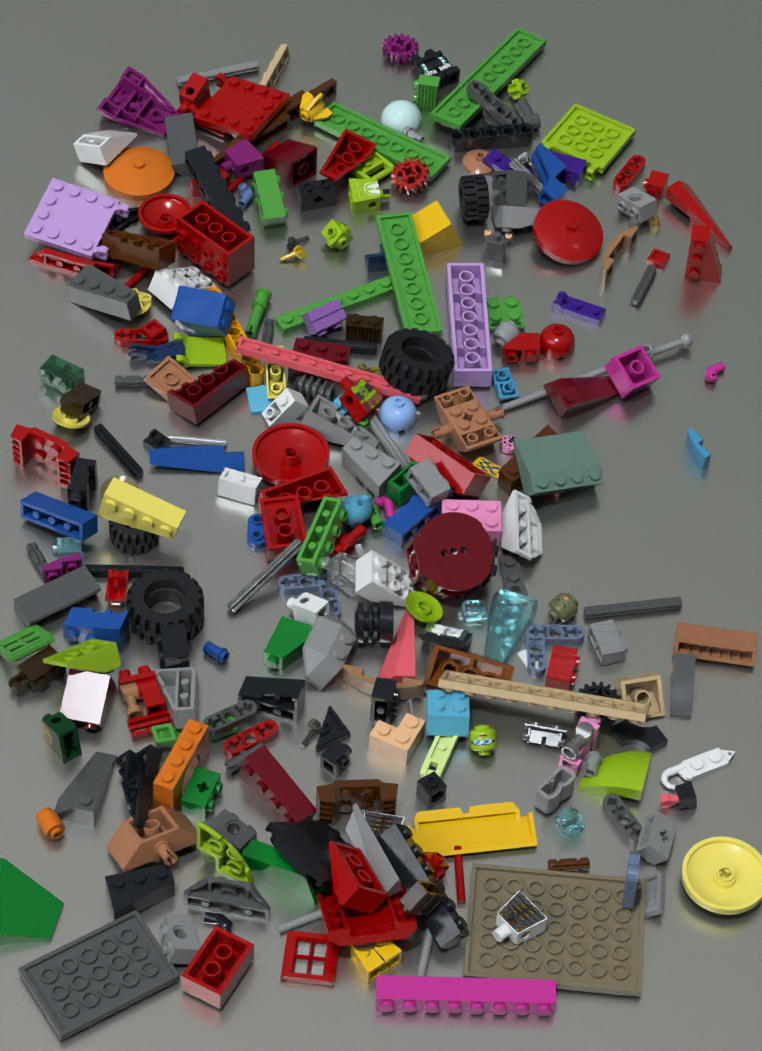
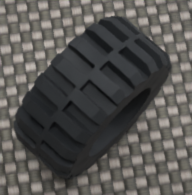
M404 328L388 336L379 360V368L384 379L388 383L390 382L391 386L395 389L398 388L401 392H408L414 396H426L427 394L434 395L446 387L455 361L450 346L446 345V342L442 338L439 339L436 334H430L428 331H421L418 328H412L411 330Z
M162 568L159 571L154 569L149 574L147 572L142 574L140 579L137 578L128 589L126 606L127 611H129L130 628L134 633L136 632L137 637L140 639L145 638V642L150 644L156 643L157 645L156 634H160L161 625L185 623L188 639L192 638L195 632L200 630L201 623L204 621V596L201 586L198 585L196 579L191 578V575L185 572L180 573V570L177 569L169 570V568ZM160 601H172L182 606L171 613H159L149 608Z

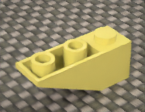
M264 361L267 399H276L286 389L285 367Z

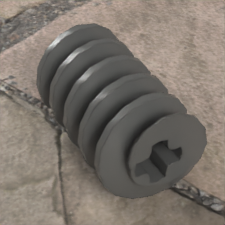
M305 373L303 377L299 375L295 380L293 390L300 392L303 397L306 396L309 400H315L319 394L329 401H333L335 383L328 387L329 382L326 380L322 385V378H318L314 382L315 376L312 375L308 379V373Z

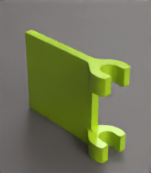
M181 333L173 334L174 340L172 341L183 339L185 356L176 355V362L184 369L187 367H218L227 362L223 337H186Z

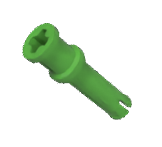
M258 288L256 290V299L251 305L253 310L245 330L248 338H250L251 332V338L256 337L262 315L268 309L267 303L271 299L272 293L266 288Z

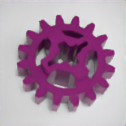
M395 33L394 37L389 35L388 39H384V43H382V54L386 55L385 58H391V62L396 60L398 64L402 61L404 63L407 60L411 61V57L419 53L418 42H415V38L410 39V35L404 36L403 33L400 35Z

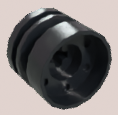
M358 601L354 615V630L358 643H363L364 634H367L368 643L372 642L373 634H377L379 643H393V601H379L377 610H373L371 601H368L367 610H364L363 601Z

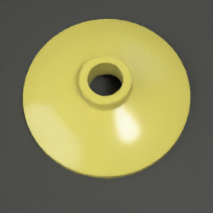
M60 407L54 409L51 415L55 423L67 429L83 428L90 422L88 413L77 419V417L74 418V416L71 417L67 413L61 412Z

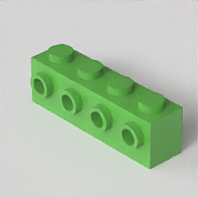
M323 497L296 559L301 574L320 577L322 571L326 569L327 559L332 554L334 543L341 534L343 522L348 517V511L342 499Z

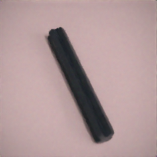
M304 336L303 338L351 346V352L376 354L377 350L376 343Z
M101 423L95 425L94 433L135 478L142 476L143 469L104 425Z

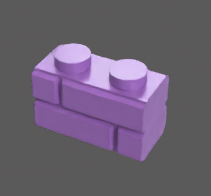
M339 299L332 300L302 314L301 317L310 335L316 334L318 337L327 333L326 329L331 326L335 329L343 325L342 321L346 320V314L342 309L343 307Z

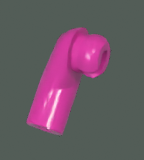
M719 362L707 367L705 379L710 383L715 382L718 378L717 373L725 370L724 363Z
M386 496L375 498V505L385 509L386 518L392 517L395 514L394 504L391 499Z

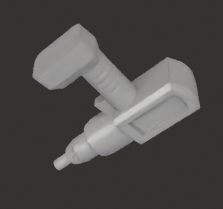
M529 152L520 154L518 160L524 166L531 167L538 173L531 159L532 154Z

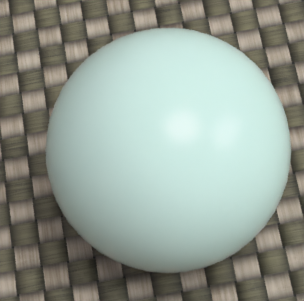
M395 100L384 108L381 115V124L399 133H402L405 127H412L413 131L416 132L422 125V115L414 103L407 100Z

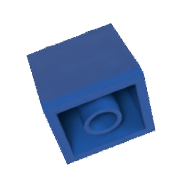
M179 286L170 320L189 336H227L236 302L225 293Z

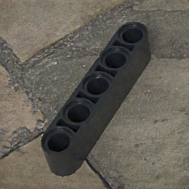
M529 123L461 128L460 131L459 129H453L449 133L448 148L452 152L459 153L476 149L492 150L493 148L527 147L533 142L534 127Z

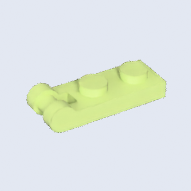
M435 736L421 767L420 778L434 771L430 769L431 766L436 767L435 772L441 779L443 778L459 736Z

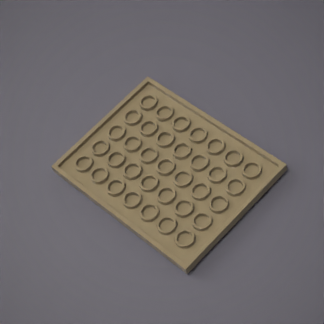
M472 863L467 930L470 934L466 936L463 977L556 980V989L641 997L646 879H638L633 909L622 907L626 877ZM520 890L548 918L546 930L518 945L514 944L508 937L498 942L492 934L498 928L496 925L497 913Z

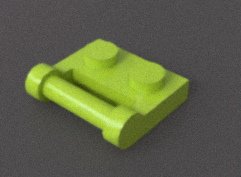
M373 151L368 159L352 169L350 173L358 179L380 181L384 177L391 175V172H394V165L377 151ZM382 167L385 168L384 170H382L381 172L377 173V174L374 175L373 177H369V175H371V174H373L374 172L378 171V170L381 169Z

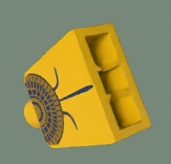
M391 941L385 943H366L361 946L352 945L351 958L365 982L369 984L376 979V975H383L401 963L402 950Z

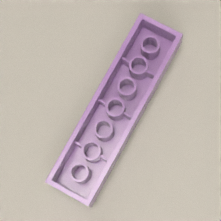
M447 263L446 290L450 347L455 361L452 369L453 387H491L492 359L484 263Z

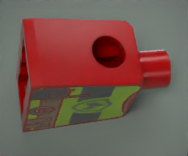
M346 375L338 383L346 391L339 400L356 423L384 399V396L363 378H360L354 384Z

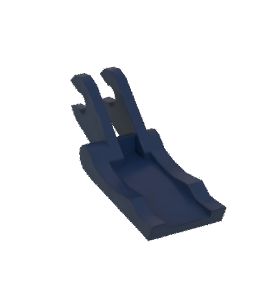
M183 339L156 346L132 344L128 347V350L136 349L128 353V356L137 355L131 357L132 361L147 360L148 364L161 363L168 355L173 359H176V355L184 356Z

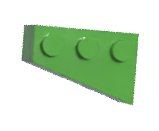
M275 169L253 173L251 191L256 193L255 203L259 206V215L263 228L285 225V220L288 217V209L283 205L284 193L279 189L281 185L280 177L276 175Z

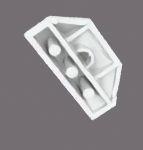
M513 490L501 515V547L531 560L542 555L541 522L531 504V498L517 490Z

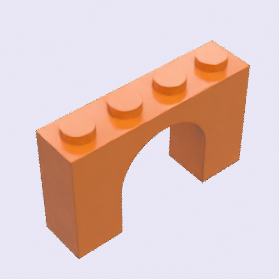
M190 718L187 721L153 782L154 808L163 805L175 811L180 809L182 787L188 767L194 769L196 767L202 768L209 756V725Z

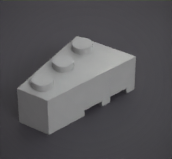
M353 437L342 448V464L356 479L359 478L364 484L365 489L370 490L375 495V498L384 496L387 493V482L401 471V462L356 437Z
M196 667L155 669L161 694L164 697L166 708L175 728L183 729L189 718L197 721L199 683Z

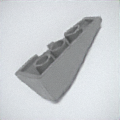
M491 206L495 227L502 228L503 232H512L513 229L533 225L534 218L540 208Z
M319 394L300 423L317 430L328 442L346 445L353 437H356L374 448L379 443V440L365 428L356 426L352 422L353 418L338 411L339 407L335 403Z

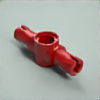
M359 524L351 532L344 535L340 534L334 543L332 554L327 559V565L340 557L347 559L353 553L356 542L367 534V530L363 525Z

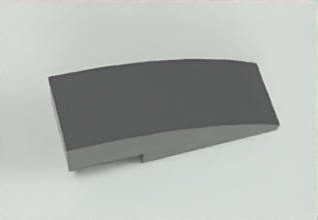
M675 653L670 717L691 719L696 655Z

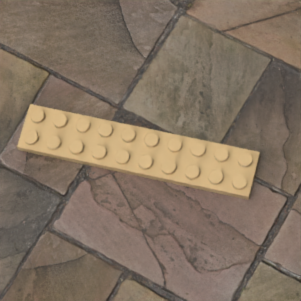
M445 670L438 682V687L443 688L447 692L464 691V694L470 696L482 694L488 699L500 697L505 698V701L511 703L523 701L529 706L541 704L546 705V708L552 710L564 708L570 713L582 711L587 712V715L593 717L605 715L611 720L629 719V722L634 724L645 722L650 708V704L451 670Z

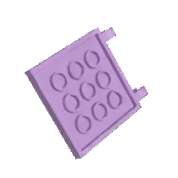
M52 178L24 232V238L89 260H93L94 256L107 260L109 248L100 246L102 233L108 230L115 214L127 218L130 213L128 211L130 206L124 203L120 204L118 199Z

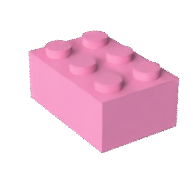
M442 499L441 514L460 512L476 518L482 523L491 542L497 539L496 545L500 547L502 534L501 501Z

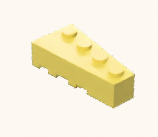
M113 477L103 496L97 515L103 519L174 539L186 511Z

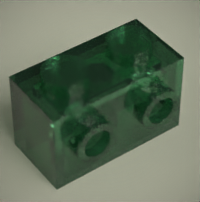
M53 354L39 368L40 381L62 393L69 392L73 386H77L81 382L85 383L83 368Z

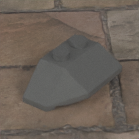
M206 876L184 891L183 898L184 906L270 922L269 904L253 884L245 881Z

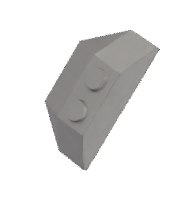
M338 616L317 617L302 647L303 662L306 670L304 672L305 678L319 690H322L343 667L357 638L352 628Z

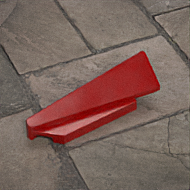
M43 248L38 252L34 251L29 258V262L75 275L88 263L114 279L121 269V265L87 260L48 248Z

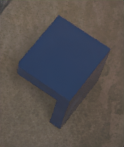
M381 244L379 254L365 255L368 273L386 271L385 254Z

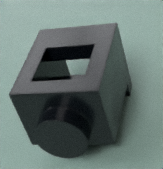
M336 739L320 755V768L337 778L339 770L348 765L352 749L347 744L341 743Z

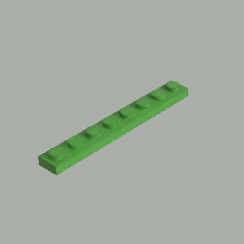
M390 276L275 317V324L284 335L306 326L301 317L302 314L332 300L339 299L343 307L342 309L346 312L392 295L394 291Z

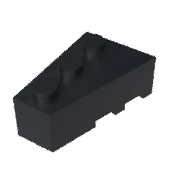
M246 676L238 693V702L252 700L257 705V713L297 724L305 705L306 680Z

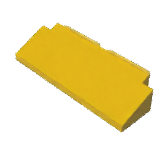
M513 802L475 805L469 808V813H463L458 807L420 811L416 813L415 819H413L414 828L406 825L413 833L412 838L414 842L422 848L423 852H438L444 857L538 846L533 812H528L526 816H520L519 807L516 808ZM454 846H461L462 850H454Z

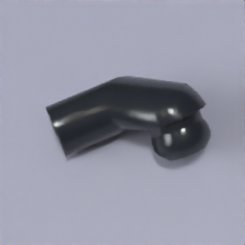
M205 912L204 923L220 925V928L231 933L233 923L224 914Z

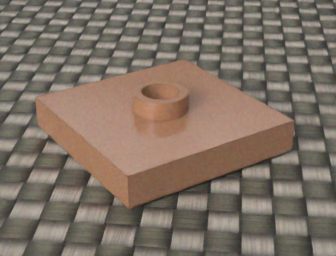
M168 355L144 377L143 381L168 401L167 391L171 389L175 391L181 388V384L187 381L190 384L197 379Z

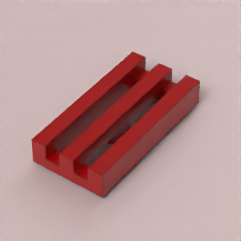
M168 710L127 720L132 740L153 736L151 726L171 723Z

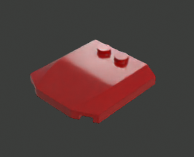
M401 884L402 891L387 897L372 914L341 906L333 888L331 889V894L322 897L321 893L317 894L318 905L328 940L338 946H361L366 943H385L390 940L406 939L417 930V922L414 914H408L401 906L402 902L400 899L406 893L403 884Z

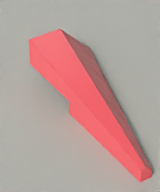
M407 609L378 675L379 678H388L397 681V683H402L403 677L415 679L414 617Z

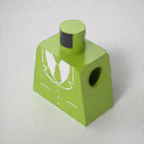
M348 179V194L352 215L380 210L381 200H390V190L379 189L377 180Z

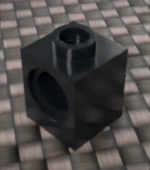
M433 771L417 781L416 796L429 810L446 800L447 785Z

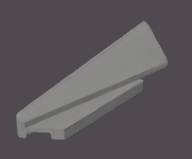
M354 804L353 812L345 830L346 835L353 847L361 849L389 897L402 891L400 880L358 805Z

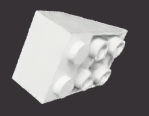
M115 130L83 134L73 145L80 162L105 166L110 164L132 142L137 133Z
M190 266L155 271L148 290L173 310L179 286L203 290L217 286L211 282L210 278L204 276L198 268Z
M373 550L356 560L355 593L369 601L378 603L379 601H393V605L406 607L405 599L407 595L416 591V586H412L409 571Z

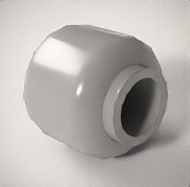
M512 321L501 322L492 335L495 345L503 349L504 345L520 334L519 327Z

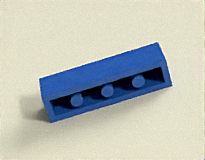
M450 489L446 499L453 500V490ZM418 494L413 495L406 505L401 506L392 517H388L385 520L383 536L402 548L419 533L429 520L441 514L442 501L427 507Z
M36 491L20 500V515L25 520L82 542L98 532L97 514Z

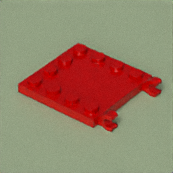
M218 73L215 79L220 80L216 84L220 89L200 110L191 103L188 104L186 110L193 114L194 123L252 141L290 100V94L234 76L228 79L223 73Z

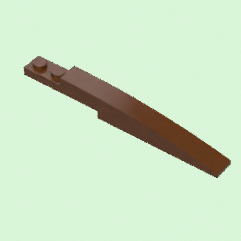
M331 78L310 90L309 93L315 98L321 92L323 94L322 101L325 102L336 95L337 81ZM301 90L292 95L285 106L252 141H248L258 149L290 129V122L300 117L299 109L302 95L305 92ZM239 136L234 138L213 158L214 164L219 166L220 163H223L225 150L245 138Z

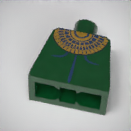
M62 712L54 715L46 714L42 718L46 740L63 764L82 755L77 726Z

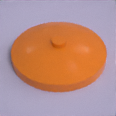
M136 146L123 149L110 164L105 165L103 176L105 185L115 195L127 200L144 201L153 195L166 193L174 183L175 171L171 166V159L163 152L150 147Z

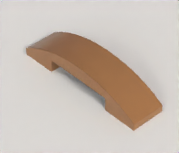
M638 226L624 230L608 245L602 262V283L605 284L613 273L614 259L621 249L630 250L636 242Z
M344 664V680L357 690L372 695L376 678L365 676L364 668ZM403 677L402 683H397L396 687L397 690H400L398 700L423 697L424 681Z

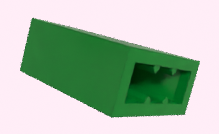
M282 616L263 652V665L283 671L303 656L302 647L313 626Z

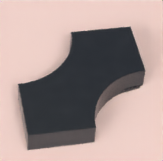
M628 719L611 726L609 730L621 746L638 745L645 748L648 752H652L668 742V739L656 725L640 727L630 723Z

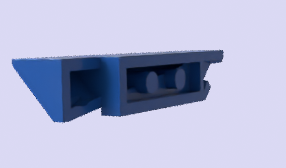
M224 444L149 449L151 465L222 473L225 468H230L245 473L244 451L225 452Z

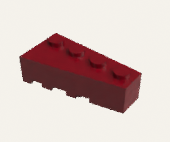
M232 359L214 368L212 373L198 376V380L190 384L187 381L181 384V388L175 391L173 389L167 391L169 408L197 425L250 384L248 367Z
M265 745L244 758L238 776L282 821L311 820L317 811L315 806Z

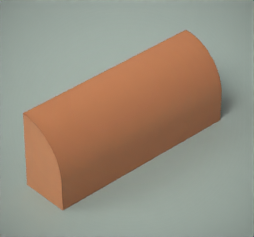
M677 622L673 656H675V653L696 655V659L754 667L758 633Z

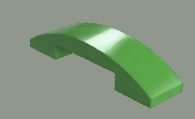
M231 715L224 717L227 721H234V717ZM171 723L151 726L156 746L173 748L183 730L172 727ZM237 727L227 732H224L218 736L209 737V742L221 739L236 732Z

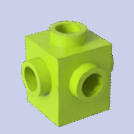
M331 219L321 231L327 239L326 243L333 249L343 250L354 238L349 232L350 228L345 223L335 219Z

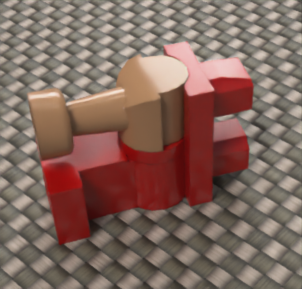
M148 665L140 666L138 674L131 675L128 669L119 671L118 691L121 700L127 702L128 709L126 714L128 719L144 715L142 707L137 705L138 699H142L146 715L166 710L165 700L161 694L155 671H151ZM159 706H160V708H159L158 710H156V711H151V710H150V708H154V707H159Z

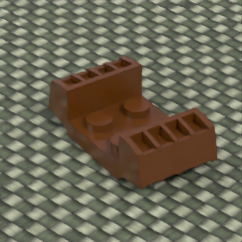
M379 779L335 780L332 784L316 786L318 820L327 821L330 826H335V812L347 813L353 811L354 804L358 805L360 811L378 810L379 813L396 815L398 784L384 783Z

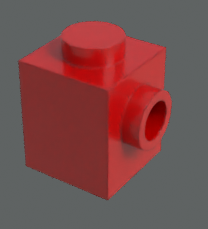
M652 170L649 179L645 178L643 189H646L645 193L662 201L667 188L669 174Z

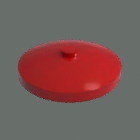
M570 200L551 201L540 208L534 218L533 235L536 243L546 255L560 263L568 265L587 263L601 249L603 230L599 220L588 208Z
M283 423L266 429L257 437L252 448V462L255 470L263 479L275 485L326 468L330 461V449L324 436L317 430L298 423Z

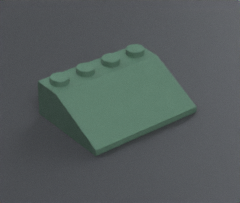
M584 430L513 441L523 492L529 497L595 488L604 483L600 463Z

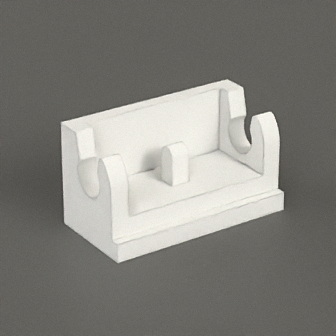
M225 468L219 477L217 495L255 505L257 496L260 495L262 477Z

